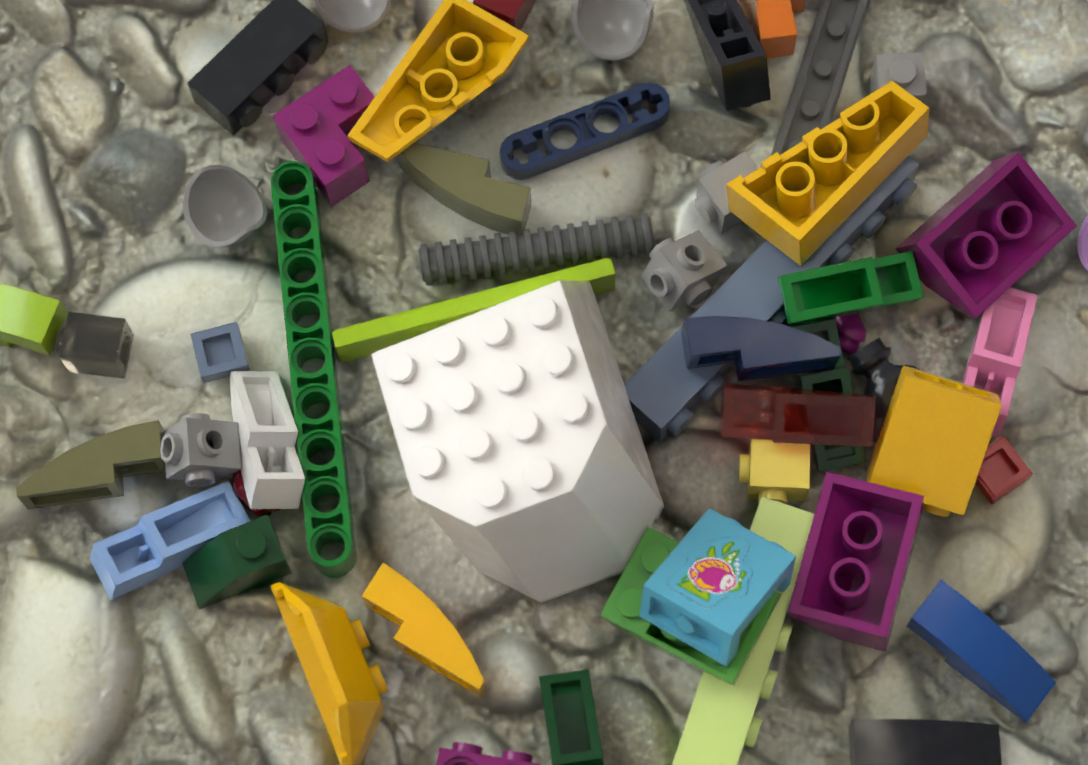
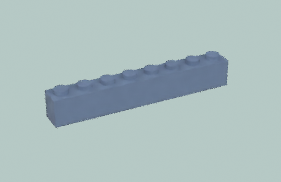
M908 156L802 266H799L766 240L690 318L708 316L744 317L786 325L788 320L778 276L847 262L855 251L852 245L862 235L867 239L870 238L886 220L884 212L893 203L900 207L917 188L914 179L919 164ZM682 326L624 384L636 422L660 443L670 432L677 436L689 425L694 417L691 411L702 399L708 403L712 401L725 387L727 381L724 377L735 367V363L687 369L681 337Z

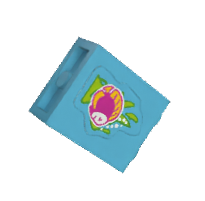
M709 508L643 585L639 617L722 665L727 666L737 654L741 633L776 590L784 592L790 585L796 555L786 551L778 543L768 541L748 530L736 520L727 518Z

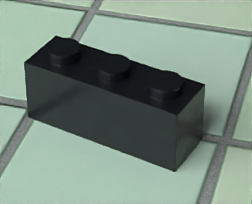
M272 0L187 82L194 103L233 136L242 127L251 126L260 117L263 107L275 95L280 96L284 94L293 84L295 76L307 64L312 65L322 57L329 43L325 24L298 0Z

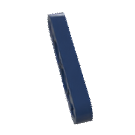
M641 84L513 133L505 138L500 147L502 169L506 175L513 179H529L656 130L668 120L670 112L669 94L658 84ZM648 99L652 105L657 104V113L650 114L647 109L640 110L642 101ZM624 106L628 107L629 115L633 113V122L631 124H628ZM606 113L612 114L617 117L620 125L613 132H600L593 124L596 117ZM568 130L574 133L577 137V142L573 147L563 150L556 148L551 143V137L557 131ZM543 139L546 157H542L541 148L538 149L537 140ZM521 148L524 154H528L529 162L521 164L518 159H513V151Z

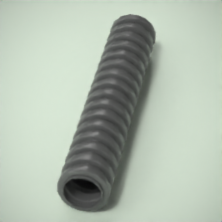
M640 213V218L633 219L632 215H626L623 221H619L617 217H611L608 223H604L603 219H597L594 225H589L588 221H582L580 227H574L573 223H568L566 229H560L559 225H553L551 231H545L544 227H538L537 233H530L529 229H524L523 235H516L515 231L508 232V237H501L500 233H495L494 239L487 240L485 235L479 236V241L473 242L471 237L464 238L465 243L457 244V240L453 239L450 240V245L442 246L441 241L435 242V247L430 248L424 243L420 245L418 251L422 280L426 283V286H432L433 280H440L441 284H446L448 278H455L456 282L462 281V276H469L470 280L477 279L476 274L484 273V277L489 278L491 277V272L499 271V275L503 276L506 275V270L512 269L514 274L521 272V268L528 267L529 272L535 271V266L540 265L546 270L550 269V264L555 263L560 268L564 267L565 262L569 261L575 266L579 265V260L586 259L587 263L594 262V258L598 257L609 259V256L615 255L616 259H623V254L630 253L631 257H637L640 251H644L646 255H649L654 248V235L650 217H648L647 213Z

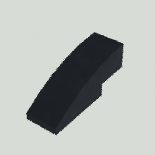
M853 719L848 726L851 765H1002L999 725L921 719Z

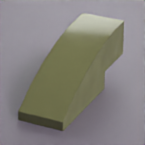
M413 143L397 155L399 167L420 188L442 205L464 218L491 230L507 235L508 232L515 231L516 235H523L532 206L531 187L492 179L490 161L488 159Z
M159 420L127 426L97 436L64 452L39 468L16 487L17 498L29 510L124 496L123 477L165 472V462L160 455V445L163 438L162 432L165 430Z

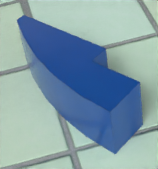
M942 579L906 626L945 655L947 658L944 662L1025 723L1056 684V681L1012 637Z

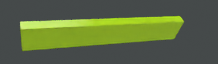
M605 258L336 329L332 332L340 362L342 363L369 356L387 347L560 280L589 281L594 295L614 291L616 273L612 260Z

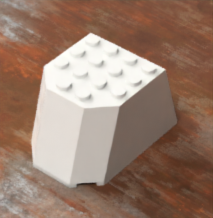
M560 280L371 354L412 495L479 572L541 603L623 573L647 526L651 528L654 520H658L664 505L589 281Z

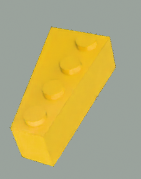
M890 81L842 111L839 119L821 130L816 127L802 136V142L781 155L776 152L763 160L761 167L744 178L739 175L726 183L729 211L799 266H802L928 136L929 107L895 82Z

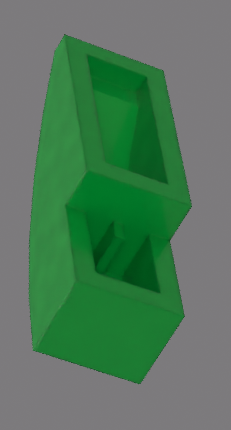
M913 251L874 259L873 257L778 276L788 324L871 312L911 304L924 297Z

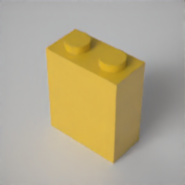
M903 365L866 473L867 482L923 495V509L929 513L948 517L950 512L964 516L1002 407L998 394Z

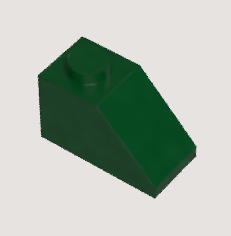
M268 515L220 533L182 563L199 609L292 574L276 530Z

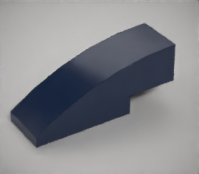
M727 316L685 318L681 329L687 369L735 363L738 381L830 370L835 368L841 357L840 346L812 333L780 323L753 318Z

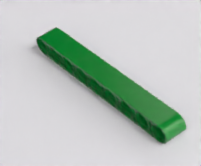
M287 161L276 167L272 173L271 191L294 419L298 430V458L305 476L302 499L307 548L316 569L322 575L329 578H339L345 576L353 569L356 563L357 552L334 339L332 335L333 329L319 199L311 170L299 161ZM302 184L305 186L304 190L299 194L288 195L284 193L290 185ZM297 227H307L310 229L307 235L299 239L288 236ZM311 270L315 272L313 278L307 282L297 283L292 280L300 271ZM316 314L320 316L318 322L311 327L304 328L297 325L299 319L304 315ZM319 358L325 361L323 367L317 372L306 373L301 370L303 364L310 359ZM324 403L330 406L329 411L322 418L311 419L306 416V412L314 404ZM320 449H330L335 452L333 459L325 465L311 463V457ZM335 495L340 498L338 506L333 511L325 513L315 509L317 501L323 496ZM334 541L345 545L344 552L337 559L325 560L320 557V552L327 543Z

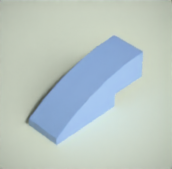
M226 481L140 517L137 526L94 543L89 559L107 594L113 600L183 566L182 563L217 535L250 522V519L229 481Z

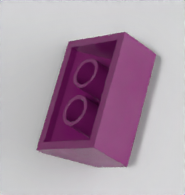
M1017 152L993 160L895 249L898 253L913 251L921 282L974 319L995 302L1076 228L1077 225L1021 154Z
M826 472L789 605L788 615L838 640L886 652L922 516L924 496Z

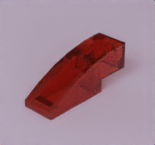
M722 383L719 433L722 437L771 439L773 443L872 447L876 398L867 395L812 389Z

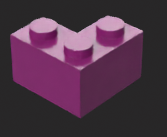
M351 65L273 115L280 140L296 161L305 164L311 170L316 188L331 207L370 182L365 159L352 144V141L348 140L347 135L375 96Z

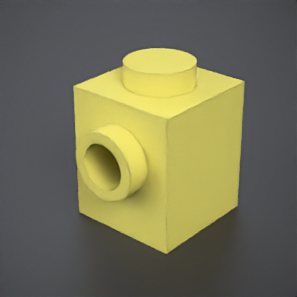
M751 438L748 454H739L738 483H747V499H758V504L761 496L786 505L787 501L805 502L810 484V441Z

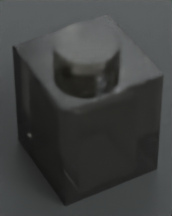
M68 312L66 326L58 329L55 350L69 372L125 379L134 334L125 318Z

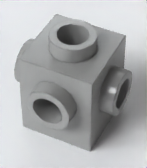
M700 230L676 241L668 238L660 242L650 252L651 261L641 274V277L651 292L657 296L670 312L684 304L694 307L705 300L728 265Z
M192 413L182 416L180 422L162 432L163 438L160 445V455L165 462L166 479L185 480L186 486L205 487L218 483L242 469L238 422L210 420L208 414Z

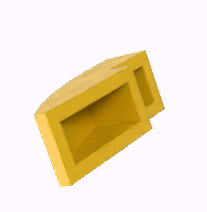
M382 563L362 594L365 606L400 627L393 638L397 649L477 697L482 698L486 692L484 679L471 652L455 627L434 602L412 582L385 563Z

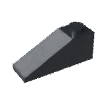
M684 0L713 86L725 110L747 108L753 104L771 100L767 56L738 1Z

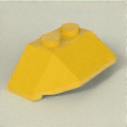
M281 582L273 584L270 587L340 765H361L385 710L380 695L389 692L378 663L368 667L362 649L369 647L370 643L360 618L350 622L345 608Z

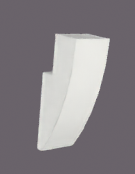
M231 371L229 380L233 422H238L241 474L250 509H298L305 476L295 449L298 430L278 371Z

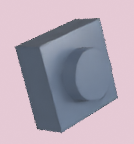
M237 322L191 333L203 383L230 377L231 371H250L241 331Z

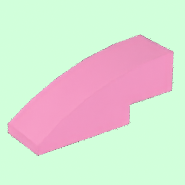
M1011 287L981 313L962 380L963 384L998 394L1002 407L991 436L999 438L1008 416L1015 381L1021 368L1038 296Z

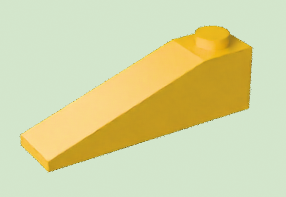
M444 0L347 135L348 140L382 160L389 162L502 78L529 41V35L467 0Z

